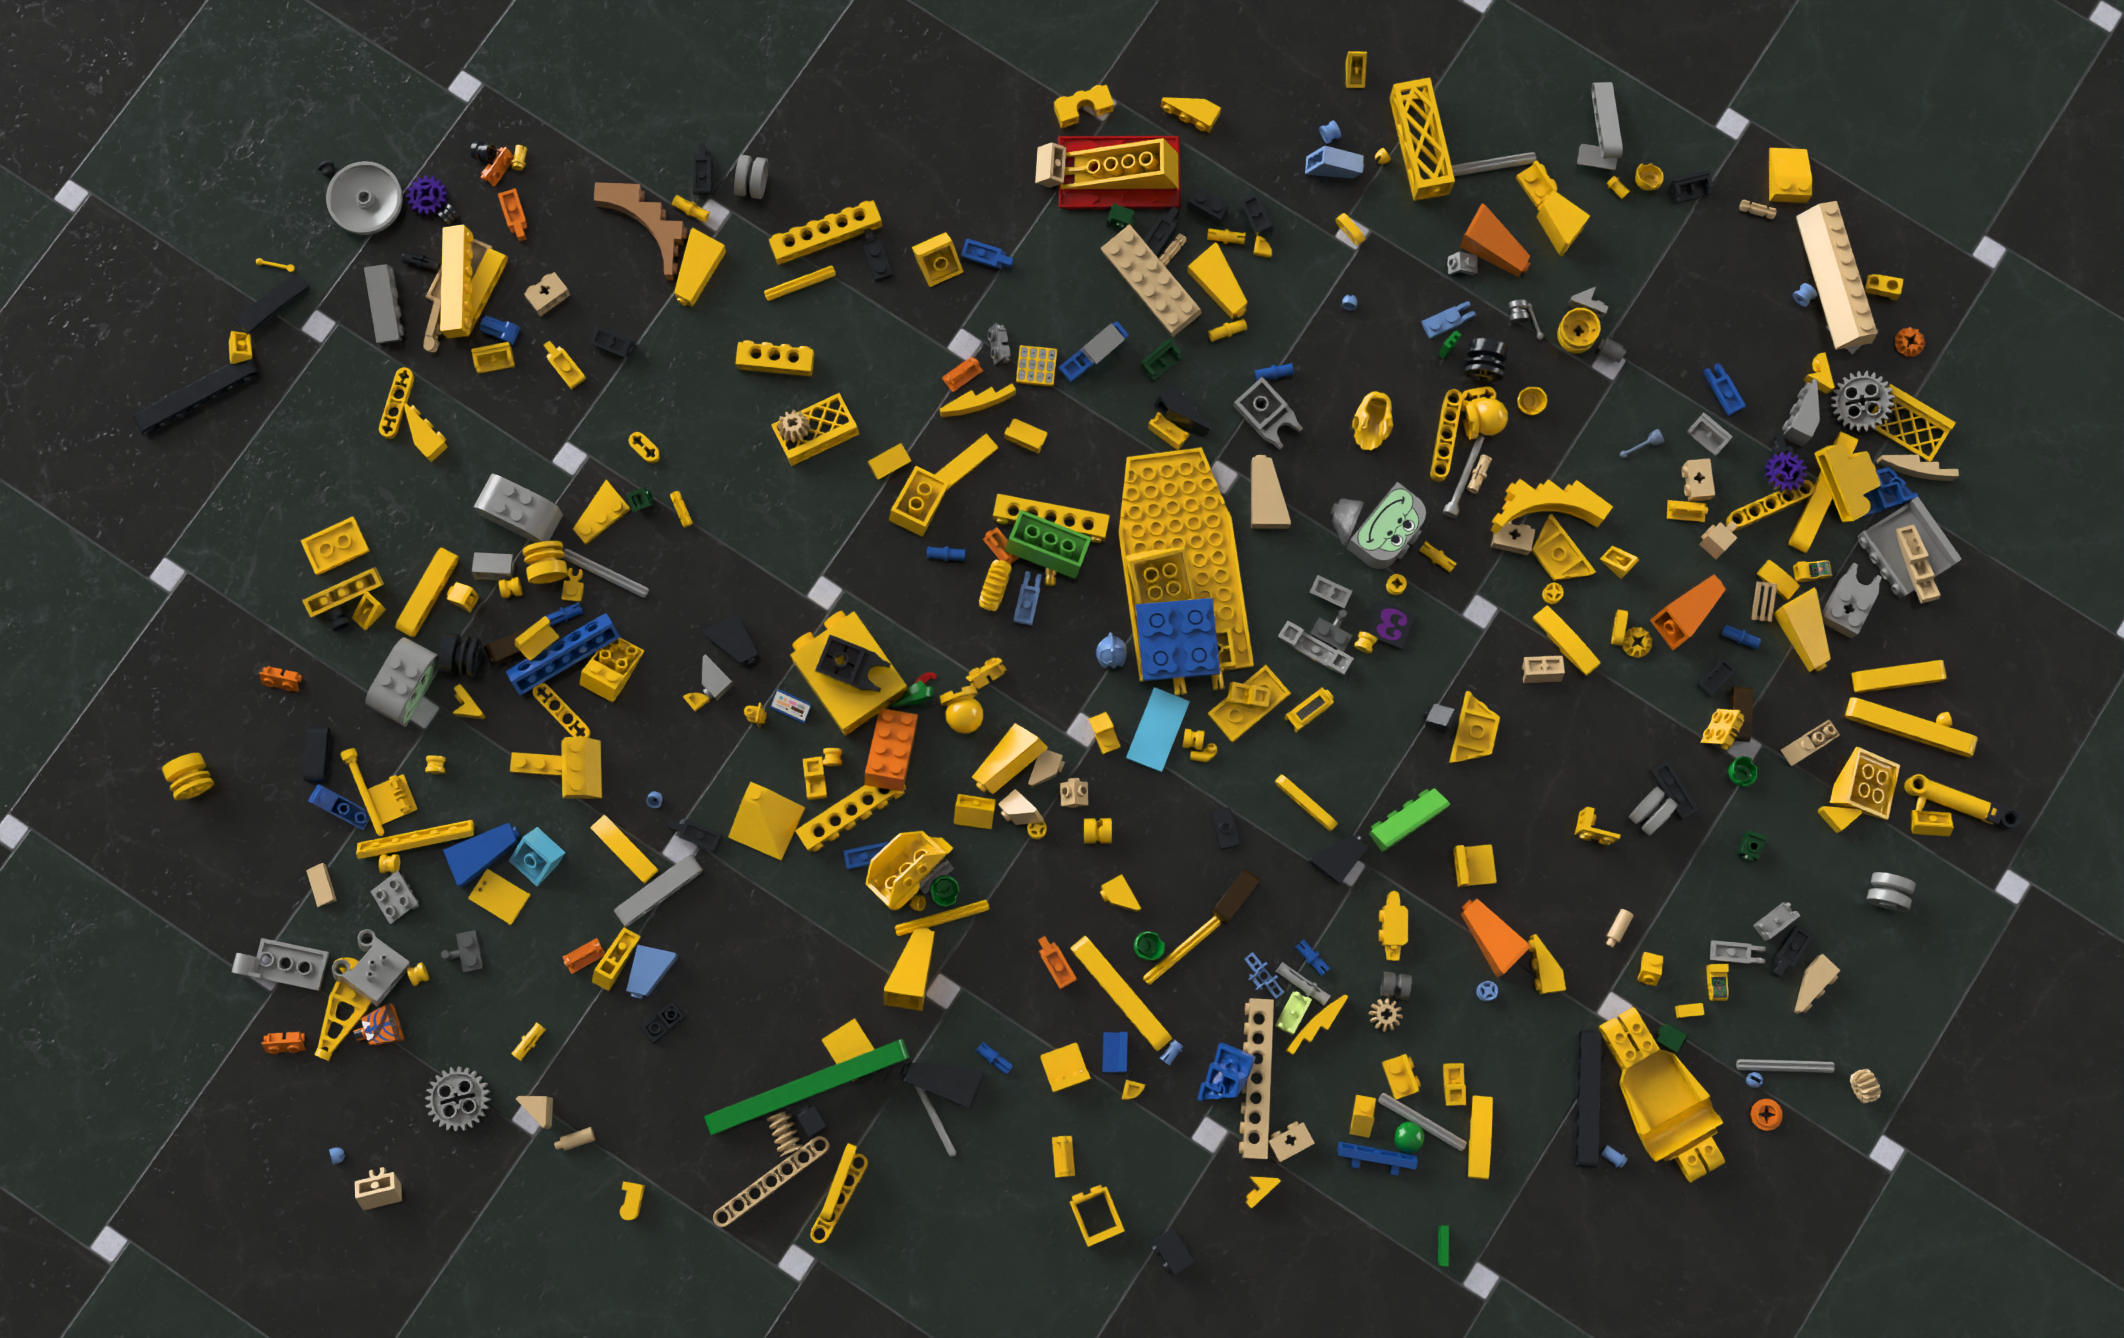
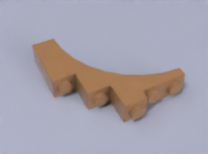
M595 182L594 202L596 207L611 208L623 212L645 226L656 239L661 249L666 280L674 281V274L678 273V264L675 263V256H679L678 245H684V239H687V228L684 227L683 221H663L666 220V209H663L662 204L658 202H644L645 191H642L640 184Z

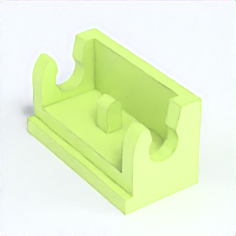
M1293 991L1275 1027L1293 1035L1312 999L1302 996L1297 991Z

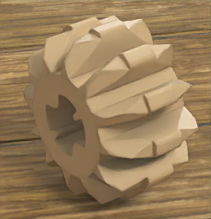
M793 409L792 414L785 412L786 417L780 416V423L777 424V427L780 429V436H784L786 441L791 439L795 443L797 438L802 441V435L808 436L807 430L810 429L809 420L801 411L796 414V411Z
M1389 998L1385 999L1384 1004L1381 999L1377 1000L1379 1006L1372 1004L1371 1007L1375 1011H1369V1015L1375 1016L1370 1022L1377 1021L1378 1023L1375 1025V1028L1378 1029L1382 1025L1383 1032L1386 1031L1387 1026L1390 1031L1394 1030L1393 1024L1396 1026L1400 1025L1396 1019L1403 1017L1401 1014L1396 1013L1401 1010V1007L1394 1008L1397 1003L1396 1001L1389 1005ZM1385 1010L1388 1011L1387 1014L1390 1013V1017L1386 1020L1383 1019L1384 1016H1381V1013Z
M1869 1069L1859 1070L1851 1075V1087L1857 1099L1862 1103L1873 1102L1880 1098V1085L1874 1073H1871Z

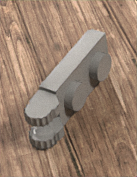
M1712 940L1710 961L1765 964V959L1751 958V951L1762 953L1765 952L1766 947L1753 946L1747 943Z

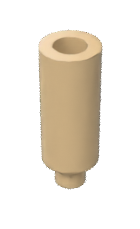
M1620 910L1607 934L1609 939L1606 944L1613 948L1616 942L1620 943L1634 917L1629 911Z
M589 1127L560 1137L561 1141L555 1142L554 1145L556 1150L563 1148L566 1151L595 1141L594 1132Z

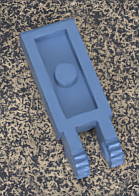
M1464 302L1457 307L1454 306L1423 320L1421 324L1429 339L1463 325L1464 322L1476 316L1474 311L1462 317L1459 314L1460 311L1471 306L1470 302Z
M1026 571L1024 582L1021 584L1013 622L1032 626L1040 593L1039 587L1042 574H1037L1035 587L1028 586L1031 575L1030 572Z

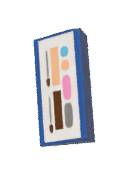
M777 689L770 708L805 724L813 706L804 700Z

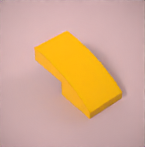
M1767 560L1757 572V575L1764 582L1777 584L1776 591L1784 600H1789L1800 587L1791 576L1771 560Z
M1230 682L1227 701L1268 708L1270 689L1256 685L1249 686Z
M822 756L803 759L808 800L827 798Z
M1443 1064L1446 1106L1466 1105L1464 1064Z

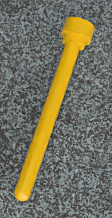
M355 748L345 750L340 753L343 762L349 764L378 836H382L384 829L356 763L357 752Z

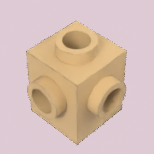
M1069 778L1068 782L1060 783L1061 806L1072 808L1087 806L1088 782H1081L1079 778Z

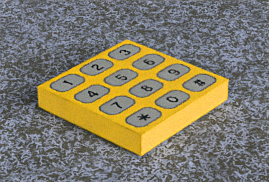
M1020 345L1016 383L1053 387L1057 349Z

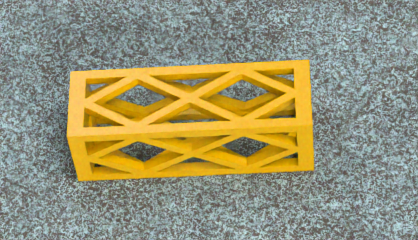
M1429 77L1394 84L1389 99L1413 200L1417 201L1449 195L1455 179L1431 79ZM1411 90L1409 94L1401 95V92ZM1421 100L1424 104L1425 112L1414 101ZM1409 106L1426 121L1424 129L1407 113ZM1408 122L1421 134L1420 140L1410 132ZM1428 127L1430 129L1431 136L1427 133ZM1424 138L1434 147L1436 157L1423 145ZM1413 143L1417 146L1416 151H1414ZM1420 150L1437 166L1434 173L1418 158ZM1418 166H1419L1431 179H1425V180H1424V179L1420 176V172H1419Z

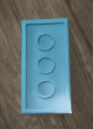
M1154 687L1126 759L1162 773L1190 701Z

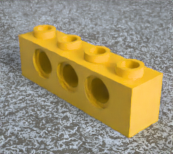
M745 340L743 343L738 342L735 364L737 369L812 377L814 351L807 346L793 348L788 344L773 346L772 343L768 342L754 344L753 341ZM754 353H761V357L758 359L752 358V355ZM775 354L780 356L776 361L770 359ZM793 356L799 358V360L795 363L789 361V359Z
M374 567L302 601L310 617H313L367 591L382 586L384 583L377 568Z

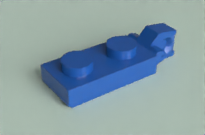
M966 239L961 253V258L1001 269L1002 266L1012 268L1014 263L1013 258L1005 256L1006 252H1003L1002 249L970 239Z

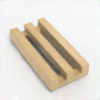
M1757 581L1751 616L1752 620L1772 622L1777 588L1776 583ZM1761 586H1764L1760 616H1758ZM1771 587L1767 616H1765L1768 590Z

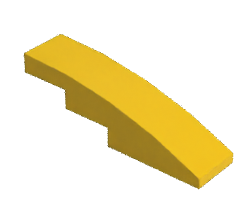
M1013 384L998 392H995L990 387L977 396L971 390L940 408V415L942 417L957 416L986 409L1015 396L1016 389Z
M1548 605L1533 616V620L1547 633V637L1560 648V652L1586 676L1601 664L1585 643Z
M605 814L590 827L644 884L659 871Z
M1343 995L1312 1018L1297 1034L1285 1052L1294 1055L1302 1040L1310 1043L1319 1028L1327 1031L1348 996Z
M1474 1095L1472 1097L1468 1178L1489 1179L1493 1097Z

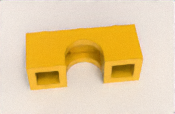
M1107 84L1103 86L1096 85L1091 90L1085 92L1078 91L1073 96H1063L1054 101V110L1061 128L1079 123L1077 111L1083 106L1092 108L1096 117L1113 112L1114 103Z

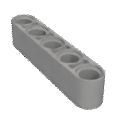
M1612 82L1593 83L1592 101L1601 157L1621 158L1623 147Z
M691 854L619 905L614 912L623 925L627 927L697 877L703 869Z

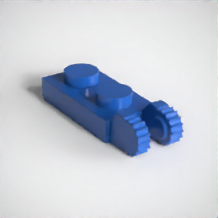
M1719 363L1714 365L1718 377H1720L1718 379L1714 377L1709 368L1705 369L1704 375L1728 416L1746 407L1729 375H1726Z

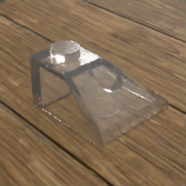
M1340 499L1339 504L1335 503L1332 508L1331 514L1334 515L1332 522L1342 544L1345 546L1349 541L1364 504L1362 501Z

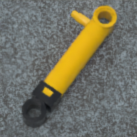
M1914 775L1907 779L1904 784L1907 794L1919 796L1915 809L1919 813L1922 812L1927 799L1981 819L1980 822L1990 826L1997 825L2001 830L2005 831L2017 827L2021 822V816L2015 809L2004 811V805L1993 801H1984L1931 781L1924 775ZM1914 781L1920 784L1919 790L1913 786ZM2006 815L2011 818V824L2005 821Z

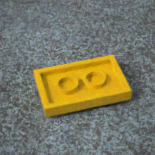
M350 517L300 540L317 576L370 552L354 517Z

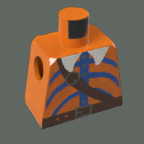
M391 1003L362 1017L363 1028L354 1030L357 1042L367 1039L369 1045L372 1046L405 1040L395 1007Z

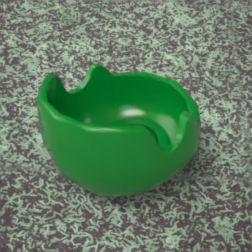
M1741 756L1731 763L1728 774L1734 784L1740 787H1747L1757 779L1758 767L1752 763L1751 757Z
M941 875L932 881L930 894L936 904L947 907L956 902L959 886L953 877Z
M1146 931L1140 933L1134 940V951L1142 960L1153 961L1159 959L1164 954L1165 943L1159 938L1157 933Z
M1412 1121L1404 1122L1396 1129L1394 1143L1399 1151L1403 1153H1416L1424 1143V1131L1420 1125Z

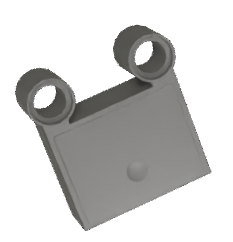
M365 929L358 935V945L362 951L367 953L352 971L346 960H337L332 965V973L336 981L344 982L378 1007L407 972L410 962L376 938L373 931ZM364 938H371L372 942L364 944L362 940ZM339 968L347 969L344 974L336 972Z

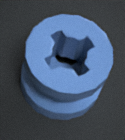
M1334 120L1329 122L1327 126L1319 127L1320 134L1327 144L1332 139L1341 137L1340 129Z
M1803 283L1800 286V290L1793 293L1795 301L1804 307H1807L1810 300L1817 296L1816 290L1807 283Z
M1491 981L1481 983L1476 990L1478 998L1486 1002L1493 1000L1498 994L1497 985Z

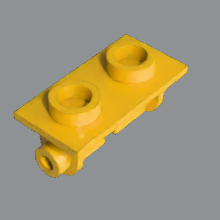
M1668 500L1667 519L1705 522V514L1707 515L1708 513L1706 503Z
M991 658L985 662V666L982 668L971 670L966 679L969 682L973 681L970 685L975 686L979 690L990 683L986 676L990 675L991 679L995 680L1004 674L1006 668L1003 664L999 665L1003 662L1001 659Z
M759 703L758 707L750 705L745 707L744 714L748 721L756 723L758 728H761V723L765 724L767 715L762 704Z
M1072 1136L1052 1137L1055 1177L1075 1176Z

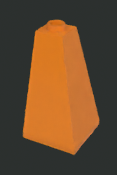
M1481 204L1464 235L1460 248L1520 277L1522 272L1526 273L1531 264L1528 262L1530 255L1487 206Z
M1714 574L1666 606L1650 621L1673 651L1694 634L1726 589L1721 580Z
M1475 899L1473 902L1469 900L1462 907L1464 911L1461 913V916L1497 977L1505 974L1531 947L1478 899Z

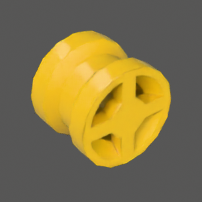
M1400 574L1392 575L1386 583L1388 593L1394 596L1402 594L1407 585L1405 577Z
M1550 583L1543 590V600L1551 605L1558 603L1563 597V588L1558 583Z
M1360 632L1358 635L1359 640L1355 642L1354 647L1362 652L1371 654L1372 646L1376 643L1377 638L1369 633Z
M823 749V754L825 755L823 765H842V760L840 759L842 749Z
M426 756V761L428 762L425 768L426 773H445L443 763L446 762L445 757Z
M1044 821L1029 823L1027 831L1032 839L1037 840L1045 836L1047 827Z
M382 854L380 856V873L391 872L394 874L400 870V856L398 854L392 856Z
M422 962L418 963L414 968H407V973L413 986L418 985L421 981L426 982L429 980L427 970Z

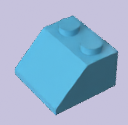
M536 827L522 838L509 862L533 884L539 886L560 863L565 852Z

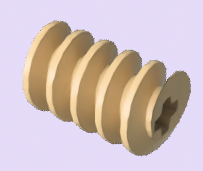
M785 1112L767 1118L768 1122H774L769 1128L776 1129L772 1136L779 1137L774 1142L775 1144H781L777 1148L778 1152H784L781 1156L795 1152L802 1147V1144H796L800 1138L793 1137L797 1129H790L795 1124L794 1122H788L792 1114H785Z

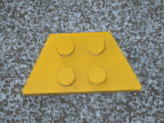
M1552 514L1549 515L1531 552L1553 581L1595 574L1596 571Z
M1470 691L1465 693L1449 763L1492 754L1500 717L1495 712L1490 711L1483 702L1478 701Z

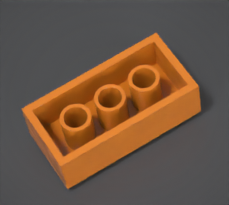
M883 708L879 709L865 771V785L903 792L917 729V714Z

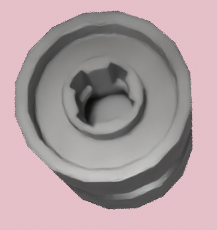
M1384 971L1380 996L1387 998L1396 996L1397 999L1409 1000L1412 976L1406 974L1396 976L1395 973Z

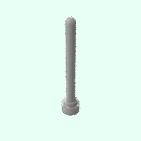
M1481 434L1475 440L1451 502L1444 507L1443 514L1448 517L1457 518L1460 511L1458 503L1484 441V436Z
M915 1086L949 1156L954 1157L956 1150L926 1091Z

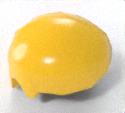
M1642 163L1636 169L1635 182L1642 190H1656L1662 185L1664 174L1659 167L1652 163L1648 165Z
M1527 387L1519 393L1517 398L1519 409L1528 415L1539 414L1545 409L1548 402L1547 395L1539 387Z

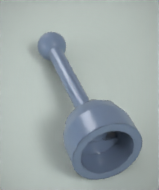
M1656 429L1649 434L1647 441L1627 451H1621L1620 456L1621 458H1626L1628 454L1649 443L1654 446L1664 443V438L1661 432Z

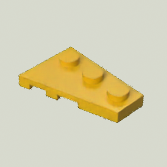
M605 480L573 530L586 545L631 509L610 483Z

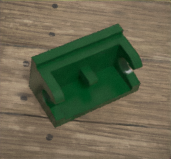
M1169 338L1143 359L1140 367L1155 382L1182 359L1181 351Z

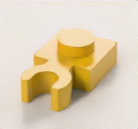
M569 568L568 576L570 581H564L561 599L562 601L581 603L584 583L579 582V580L583 578V571L579 569V574L573 576V569Z

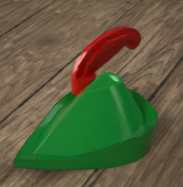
M932 672L921 675L908 688L900 701L892 704V706L916 705L934 697L933 687H927L925 683L930 678L935 680L937 675Z

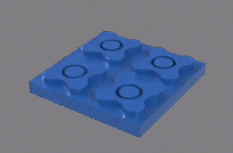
M1213 598L1136 604L1143 681L1220 675Z

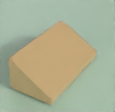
M321 863L306 870L317 907L336 902V896L326 864Z

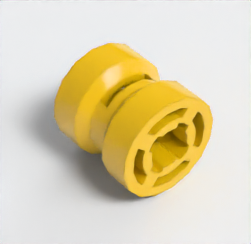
M513 577L511 580H499L500 593L503 599L509 598L510 595H522L519 577Z
M1185 729L1183 748L1195 747L1196 750H1202L1204 731L1198 730L1193 732L1191 729Z

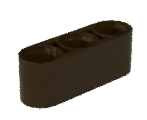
M530 627L487 644L484 649L492 666L498 665L523 655L515 646V639Z
M1732 687L1730 710H1740V713L1744 715V722L1739 732H1734L1737 735L1734 741L1749 743L1752 735L1753 688Z
M1244 869L1211 913L1227 925L1260 882V879L1247 869Z

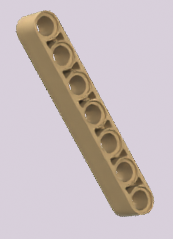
M821 1136L812 1139L719 1208L713 1215L714 1223L720 1227H726L826 1154L830 1148L829 1141ZM818 1140L825 1142L826 1146L822 1151L815 1149V1143ZM802 1152L809 1154V1160L806 1163L799 1161V1155ZM786 1164H791L793 1167V1172L790 1175L783 1173V1167ZM770 1176H775L777 1179V1184L774 1187L767 1185V1178ZM754 1188H758L761 1192L758 1199H753L750 1195L751 1190ZM737 1200H742L744 1202V1209L738 1212L735 1210L734 1204ZM721 1212H726L728 1215V1220L724 1224L718 1220V1215Z

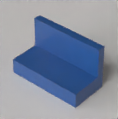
M1128 1032L1103 1033L1102 1072H1127Z

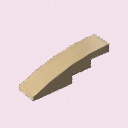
M1882 455L1876 460L1878 465L1885 468L1890 467L1895 472L1917 478L1954 481L1959 476L1958 469H1939V462H1920V455Z
M1915 525L1896 529L1899 546L1921 604L1939 599L1941 595L1933 580L1935 575L1927 560L1929 555Z

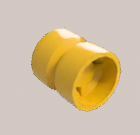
M1095 818L1084 819V844H1095L1096 841L1112 843L1111 818H1100L1099 821H1096Z

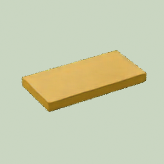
M1267 665L1262 667L1243 684L1269 688L1268 708L1228 702V697H1226L1208 712L1209 717L1232 743L1291 694Z

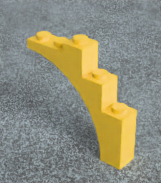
M1519 479L1516 484L1512 482L1505 491L1508 494L1504 499L1506 503L1502 507L1504 512L1502 514L1498 513L1492 520L1494 525L1490 530L1497 534L1506 524L1528 513L1540 511L1571 514L1598 528L1613 506L1577 480L1573 485L1568 484L1562 490L1549 479L1544 485L1540 483L1536 489H1533Z

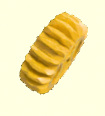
M1002 560L992 562L981 592L980 607L989 611H996L1010 578L1011 564Z

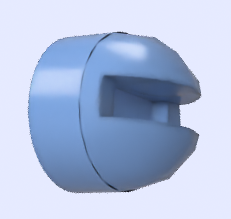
M1346 295L1341 306L1349 311L1355 310L1357 307L1356 297L1354 295Z
M656 791L651 792L646 799L647 805L651 808H659L663 802L662 794Z
M1752 1072L1747 1075L1746 1083L1751 1088H1758L1762 1085L1763 1078L1759 1073ZM1753 1076L1754 1078L1758 1079L1759 1083L1752 1080L1751 1077Z
M329 1149L333 1165L344 1160L345 1154H343V1149Z

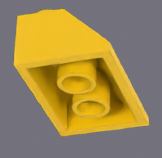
M565 737L561 741L562 798L601 799V741L586 737Z

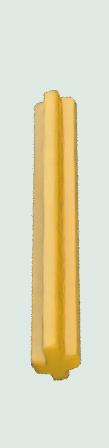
M987 900L944 911L896 925L895 931L897 936L914 932L915 929L929 928L988 911L989 904Z
M1216 916L1210 919L1143 977L1144 981L1151 985L1221 925V921Z

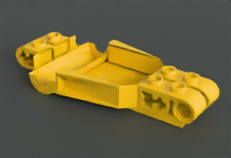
M1631 1007L1617 1015V1019L1612 1018L1600 1025L1599 1030L1602 1038L1622 1070L1619 1085L1638 1136L1650 1157L1654 1161L1663 1158L1665 1162L1674 1158L1689 1182L1704 1176L1707 1173L1706 1170L1710 1172L1725 1163L1724 1157L1711 1137L1717 1134L1715 1127L1721 1125L1723 1121L1714 1111L1712 1103L1708 1098L1710 1095L1674 1053L1659 1049L1637 1010Z

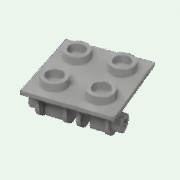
M396 871L371 891L389 924H392L411 908L413 910L419 907L418 899L416 900L412 894L413 891L409 889L410 886L407 885L404 876L399 871Z

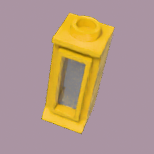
M1320 688L1308 699L1287 713L1284 718L1286 721L1290 720L1295 727L1294 731L1297 733L1330 708L1334 703V697L1328 690Z

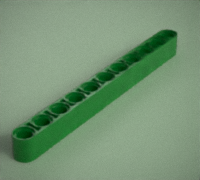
M901 1039L706 1115L704 1118L710 1135H714L906 1060L910 1056L904 1040Z

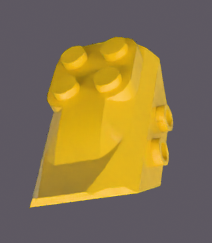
M923 831L899 833L871 859L866 885L889 909H900L918 892L920 888L919 882L954 848L942 837H930Z

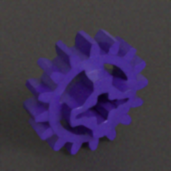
M425 175L424 180L417 177L418 182L412 181L413 187L407 188L410 193L406 194L409 200L408 204L410 207L412 206L414 212L418 211L421 216L424 212L428 217L430 212L436 215V210H443L441 205L447 204V201L444 199L448 197L447 192H445L447 189L445 185H442L441 180L436 181L434 176L428 179L427 175Z
M1780 452L1779 457L1774 454L1772 459L1768 460L1767 466L1764 469L1767 472L1764 477L1770 479L1767 484L1773 483V489L1780 488V493L1784 489H1787L1788 493L1792 491V488L1798 490L1799 485H1803V479L1807 476L1804 473L1807 467L1801 466L1804 461H1798V455L1791 457V452H1788L1787 456ZM1779 463L1778 467L1774 469V466ZM1798 475L1797 479L1795 481H1792L1793 477Z

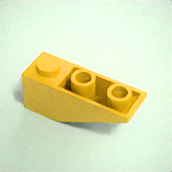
M1163 98L1161 102V107L1165 112L1173 113L1179 116L1182 121L1194 124L1200 131L1210 132L1221 111V107L1206 99Z
M405 403L404 408L414 444L432 462L448 447L444 442L446 438L439 431L435 433L432 430L434 426L426 418L422 420L419 417L421 413L414 406L409 407Z
M1536 934L1530 936L1531 940H1528V944L1531 946L1529 951L1533 952L1534 959L1531 960L1533 971H1536L1537 979L1534 980L1536 990H1539L1540 995L1565 991L1563 970Z

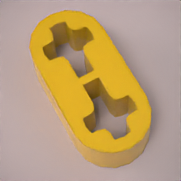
M1345 213L1335 219L1339 228L1356 246L1365 240L1362 231Z
M1491 387L1466 390L1462 393V404L1463 402H1468L1464 400L1467 395L1470 398L1476 397V399L1471 401L1475 406L1479 401L1486 399V397L1480 398L1484 396L1485 392L1488 395H1492L1490 399L1496 398V392Z
M634 432L630 435V446L646 462L652 464L659 460L660 452L658 448L645 435L640 432ZM635 438H641L642 447L639 444H635ZM645 450L654 451L655 457H648Z
M1618 609L1616 612L1611 644L1622 646L1628 611Z

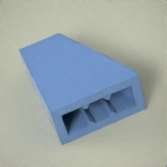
M1323 146L1306 156L1305 174L1353 179L1362 174L1364 170L1363 155L1329 146Z
M637 945L626 991L631 993V997L642 999V996L648 997L677 960L678 955L673 952Z

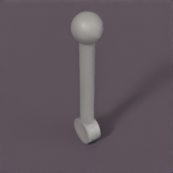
M1529 303L1527 304V310L1537 331V338L1542 340L1544 334L1540 331L1532 311V305Z

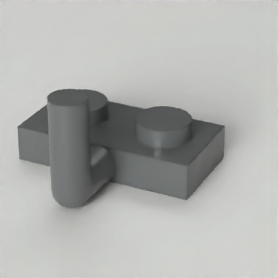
M1340 610L1333 624L1319 617L1310 635L1332 648L1344 652L1353 636L1340 629L1347 612Z
M476 930L456 934L459 950L452 952L444 950L441 952L442 958L446 960L461 958L463 973L484 969Z

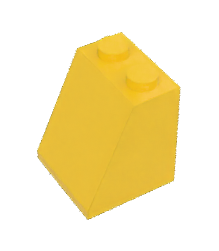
M1553 190L1550 195L1546 194L1541 200V204L1537 208L1539 210L1537 219L1558 254L1563 256L1583 230L1590 215Z

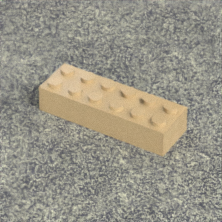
M1130 224L1101 247L1106 258L1172 337L1202 314L1201 309Z

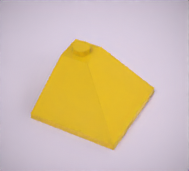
M1185 547L1144 551L1126 556L1137 604L1196 599Z
M1856 747L1834 783L1830 803L1842 808L1862 809V814L1888 820L1900 765L1860 747Z
M750 782L728 838L782 861L805 807L767 788Z

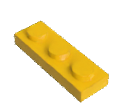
M512 752L510 772L562 776V756Z

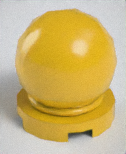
M1486 398L1479 401L1475 406L1471 401L1463 402L1462 411L1466 412V419L1463 420L1466 436H1469V439L1478 438L1479 432L1483 435L1493 436L1500 433L1506 427L1508 411L1500 401Z
M975 686L962 687V692L953 694V691H949L940 696L941 705L948 706L945 712L946 721L951 729L957 733L968 734L974 732L982 723L983 708L974 699L978 694Z

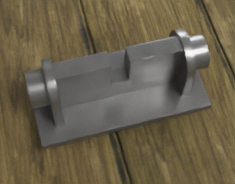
M995 323L988 329L987 334L991 344V358L994 365H997L1001 360L1002 363H1008L1011 358L1009 345H1002V343L1008 342L1007 330L1004 328V325L997 326V323Z
M943 858L919 882L920 889L924 894L930 890L931 883L935 878L941 875H948L954 869L946 858Z

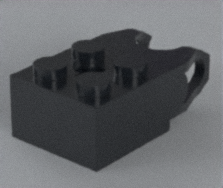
M829 635L815 672L859 690H872L880 693L881 688L875 686L868 679V671L875 666L890 668L891 663L882 660L875 652ZM844 656L846 663L837 665L838 662L835 659Z

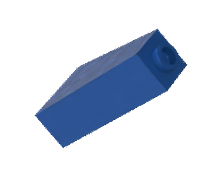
M506 823L443 850L457 886L460 888L465 887L519 843L518 837H520L517 827Z

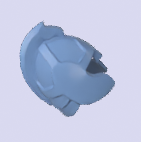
M1111 632L1097 646L1096 657L1100 665L1104 669L1107 666L1116 668L1119 665L1122 667L1127 659L1126 644L1120 638L1113 636Z

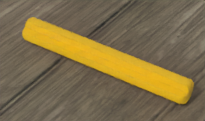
M829 266L765 290L764 294L766 299L770 301L834 277L836 273L833 266Z

